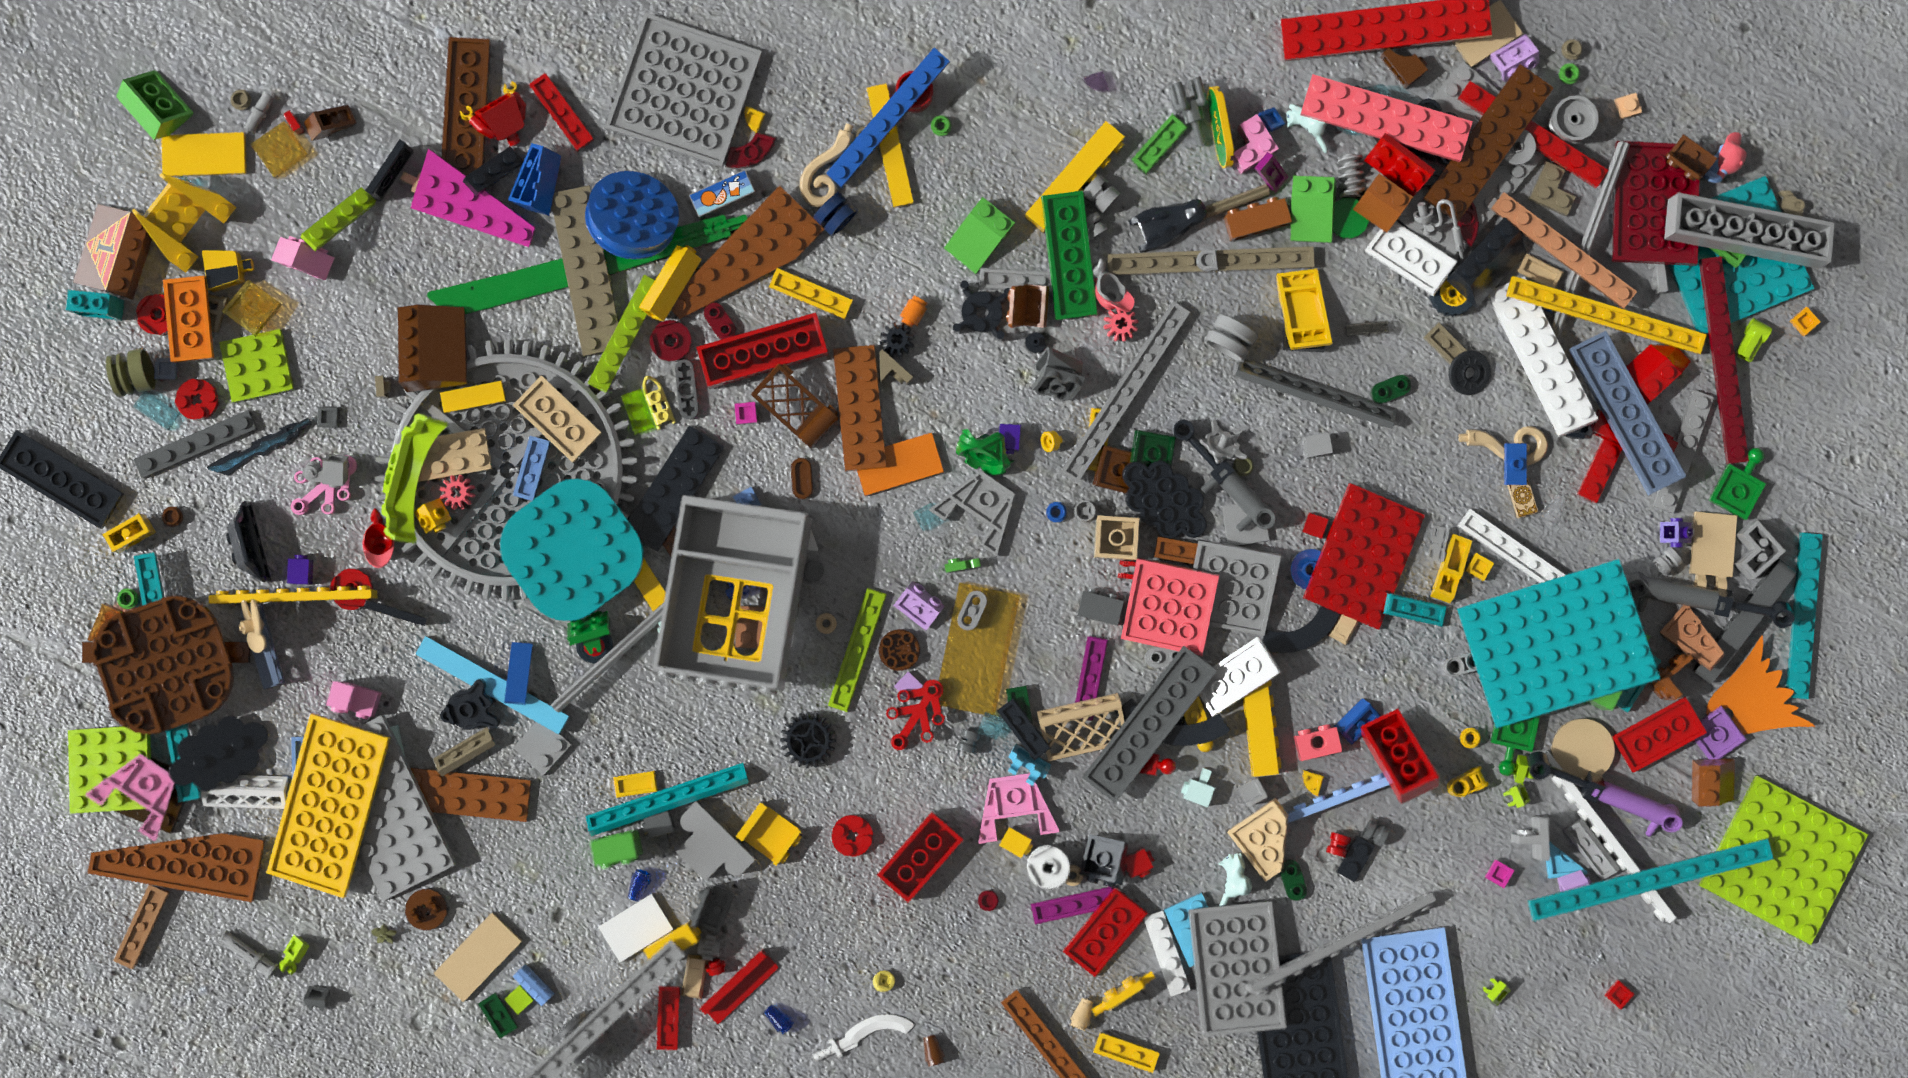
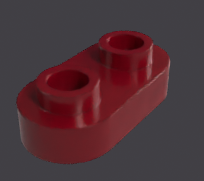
M718 303L708 304L704 309V317L717 337L722 340L735 336L736 327L723 307ZM716 309L718 311V314L716 316H711V310ZM725 326L729 328V332L726 334L721 331Z

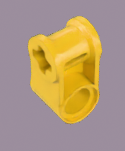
M1481 765L1471 768L1449 780L1446 787L1448 793L1455 797H1464L1489 786V782L1485 781L1481 772ZM1457 782L1462 784V790L1459 793H1456L1454 790V785Z

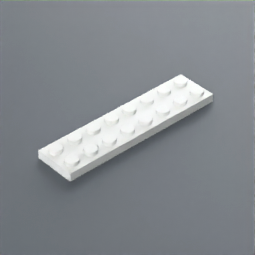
M1509 283L1493 289L1487 297L1558 437L1597 422L1598 417L1542 308L1506 297Z

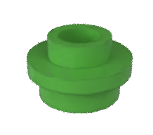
M1571 63L1563 65L1559 70V78L1565 84L1575 83L1580 76L1578 67ZM1566 71H1570L1572 73V77H1567L1565 74Z
M936 116L931 122V130L937 136H945L951 130V122L946 116ZM943 123L945 128L940 130L937 128V125Z
M123 589L117 596L119 606L124 609L134 608L139 601L138 594L133 589ZM127 595H130L132 598L129 603L125 600Z

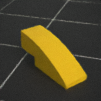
M1452 534L1445 551L1444 562H1441L1430 597L1449 604L1454 599L1459 580L1464 572L1472 540Z

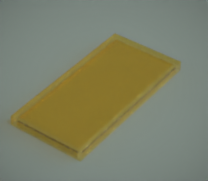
M959 583L939 682L943 686V694L939 698L941 706L995 717L1020 595ZM972 591H980L987 599L984 611L974 629L969 631L963 630L958 625V615L968 594ZM978 597L973 598L972 603L974 605H979L980 599ZM966 616L964 618L965 624L972 622L971 617Z

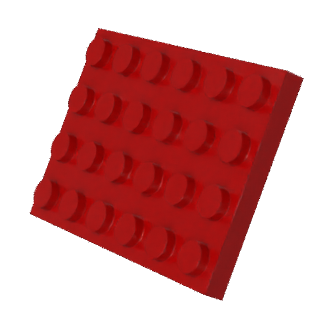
M1349 483L1303 599L1379 630L1385 617L1383 612L1387 593L1394 594L1425 515Z

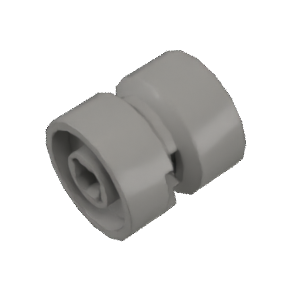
M1101 174L1083 191V195L1089 201H1095V207L1102 213L1107 211L1121 195L1115 187L1108 186V181Z

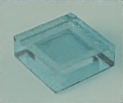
M931 503L913 512L922 531L940 522L939 517L929 511L933 507Z

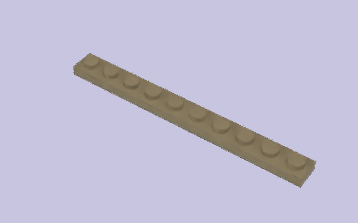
M1314 246L1216 250L1218 270L1202 271L1198 268L1196 258L1201 251L1107 255L1108 272L1116 276L1304 269L1315 267Z

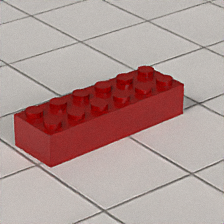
M816 312L696 347L709 389L771 372L777 364L782 366L785 363L787 366H792L829 355Z

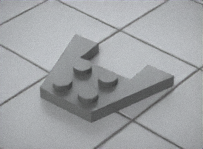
M980 470L931 507L929 511L943 521L947 520L956 505L991 528L980 543V546L997 557L1015 494Z

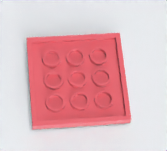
M1137 558L1121 639L1180 651L1185 646L1194 654L1202 656L1219 575Z

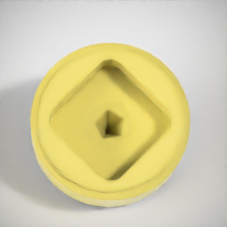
M887 970L878 972L873 978V985L880 992L891 990L895 984L893 974Z

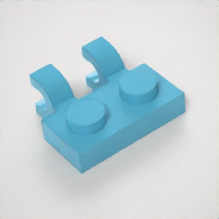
M1015 744L1008 757L1013 762L1008 772L1016 775L1020 766L1025 767L1030 771L1026 782L1032 786L1038 777L1044 779L1051 767L1050 763L1040 757L1034 761L1027 750L1018 744Z

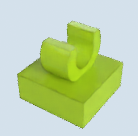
M1518 754L1515 763V771L1513 773L1515 783L1523 784L1525 777L1535 779L1530 775L1527 757Z
M1517 783L1503 793L1504 796L1511 795L1513 797V801L1507 804L1510 807L1516 804V807L1519 808L1531 801L1524 783Z
M1491 978L1490 981L1494 984V988L1488 990L1486 987H1483V990L1488 994L1487 997L1498 1006L1511 990L1502 981L1497 982Z

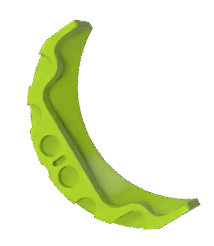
M422 414L415 415L413 423L409 427L405 426L403 428L401 441L399 444H395L392 450L383 484V492L386 497L382 505V515L386 517L387 524L384 532L386 536L393 540L412 544L417 542L414 528V502L417 483L422 465L431 445L441 431L448 426L446 421Z

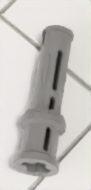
M228 930L221 936L220 942L248 961L253 970L257 969L264 974L265 979L269 980L278 970V963L274 964L268 960L264 953H257Z

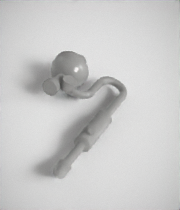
M1446 199L1440 200L1437 203L1438 223H1430L1434 216L1433 209L1426 208L1425 202L1418 203V210L1413 213V217L1417 223L1423 225V235H1430L1435 228L1442 225L1441 205L1445 203L1450 206L1454 225L1452 231L1456 250L1459 251L1462 263L1464 260V243L1461 228L1457 224L1453 203Z

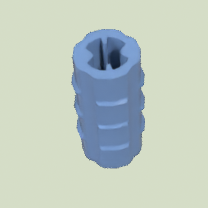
M527 964L513 975V978L541 1006L555 994Z

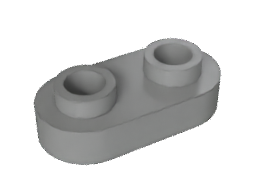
M972 591L968 594L957 619L958 625L963 630L969 631L977 626L987 603L986 596L982 592ZM978 597L980 604L974 605L972 603L973 598ZM966 616L971 617L972 622L970 624L964 623Z
M1153 647L1145 653V662L1152 668L1167 667L1173 660V653L1179 651ZM1153 654L1159 655V660L1157 662H1154L1152 660Z

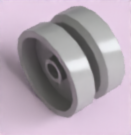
M1579 95L1569 96L1561 100L1549 113L1547 119L1548 131L1569 145H1577L1595 131L1599 121L1598 111L1589 99Z
M1219 314L1214 322V326L1218 331L1210 330L1204 339L1205 342L1227 357L1244 362L1249 354L1245 346H1253L1258 335L1242 323Z

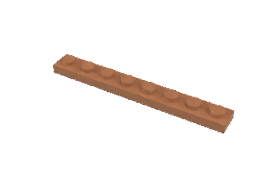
M1503 192L1491 208L1493 212L1501 218L1505 217L1521 233L1624 309L1637 293L1636 290L1505 192Z

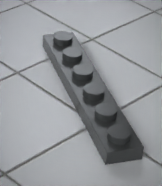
M247 410L133 460L141 478L144 479L258 429L251 412Z

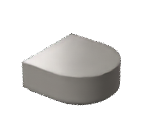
M1216 249L1203 250L1198 254L1196 264L1200 270H1218Z

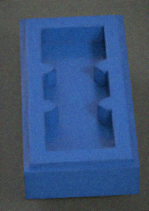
M1504 444V485H1527V444Z

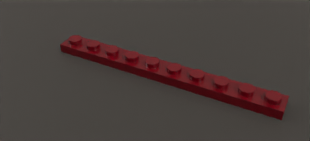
M1722 256L1699 259L1726 464L1749 461Z

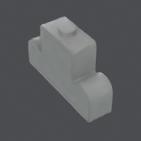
M698 800L682 815L680 820L682 828L689 832L693 831V834L677 850V854L686 862L684 866L691 873L696 872L702 879L707 880L725 863L726 871L731 875L737 876L742 874L757 859Z

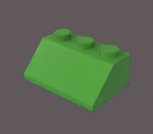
M156 70L123 79L116 96L153 140L171 135L193 115L192 110Z

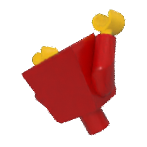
M511 81L513 89H508L506 84H504L503 92L505 95L475 111L476 115H473L470 106H466V109L470 112L469 115H464L461 111L460 115L462 119L469 120V123L482 135L499 141L506 138L509 146H514L521 141L516 132L524 127L523 121L525 120L526 104L519 92H516V83Z

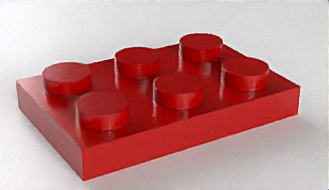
M1387 133L1381 137L1364 159L1365 162L1413 197L1435 171Z

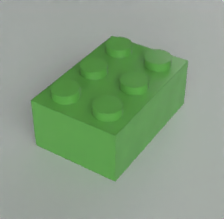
M639 829L598 837L590 841L594 865L601 866V869L613 867L619 863L618 861H621L622 865L632 863L643 854Z

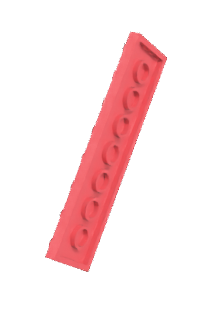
M1312 74L1300 113L1304 117L1379 139L1387 133L1403 146L1460 162L1473 122Z

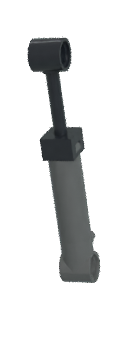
M1632 572L1626 578L1632 597L1640 598L1638 603L1639 612H1644L1648 598L1710 610L1714 612V615L1728 618L1731 609L1770 616L1774 624L1779 628H1788L1794 622L1791 605L1784 601L1776 602L1771 608L1734 601L1731 590L1717 588L1716 591L1647 577L1641 572ZM1634 583L1642 584L1640 587L1632 586ZM1782 612L1787 613L1784 617H1778V614Z

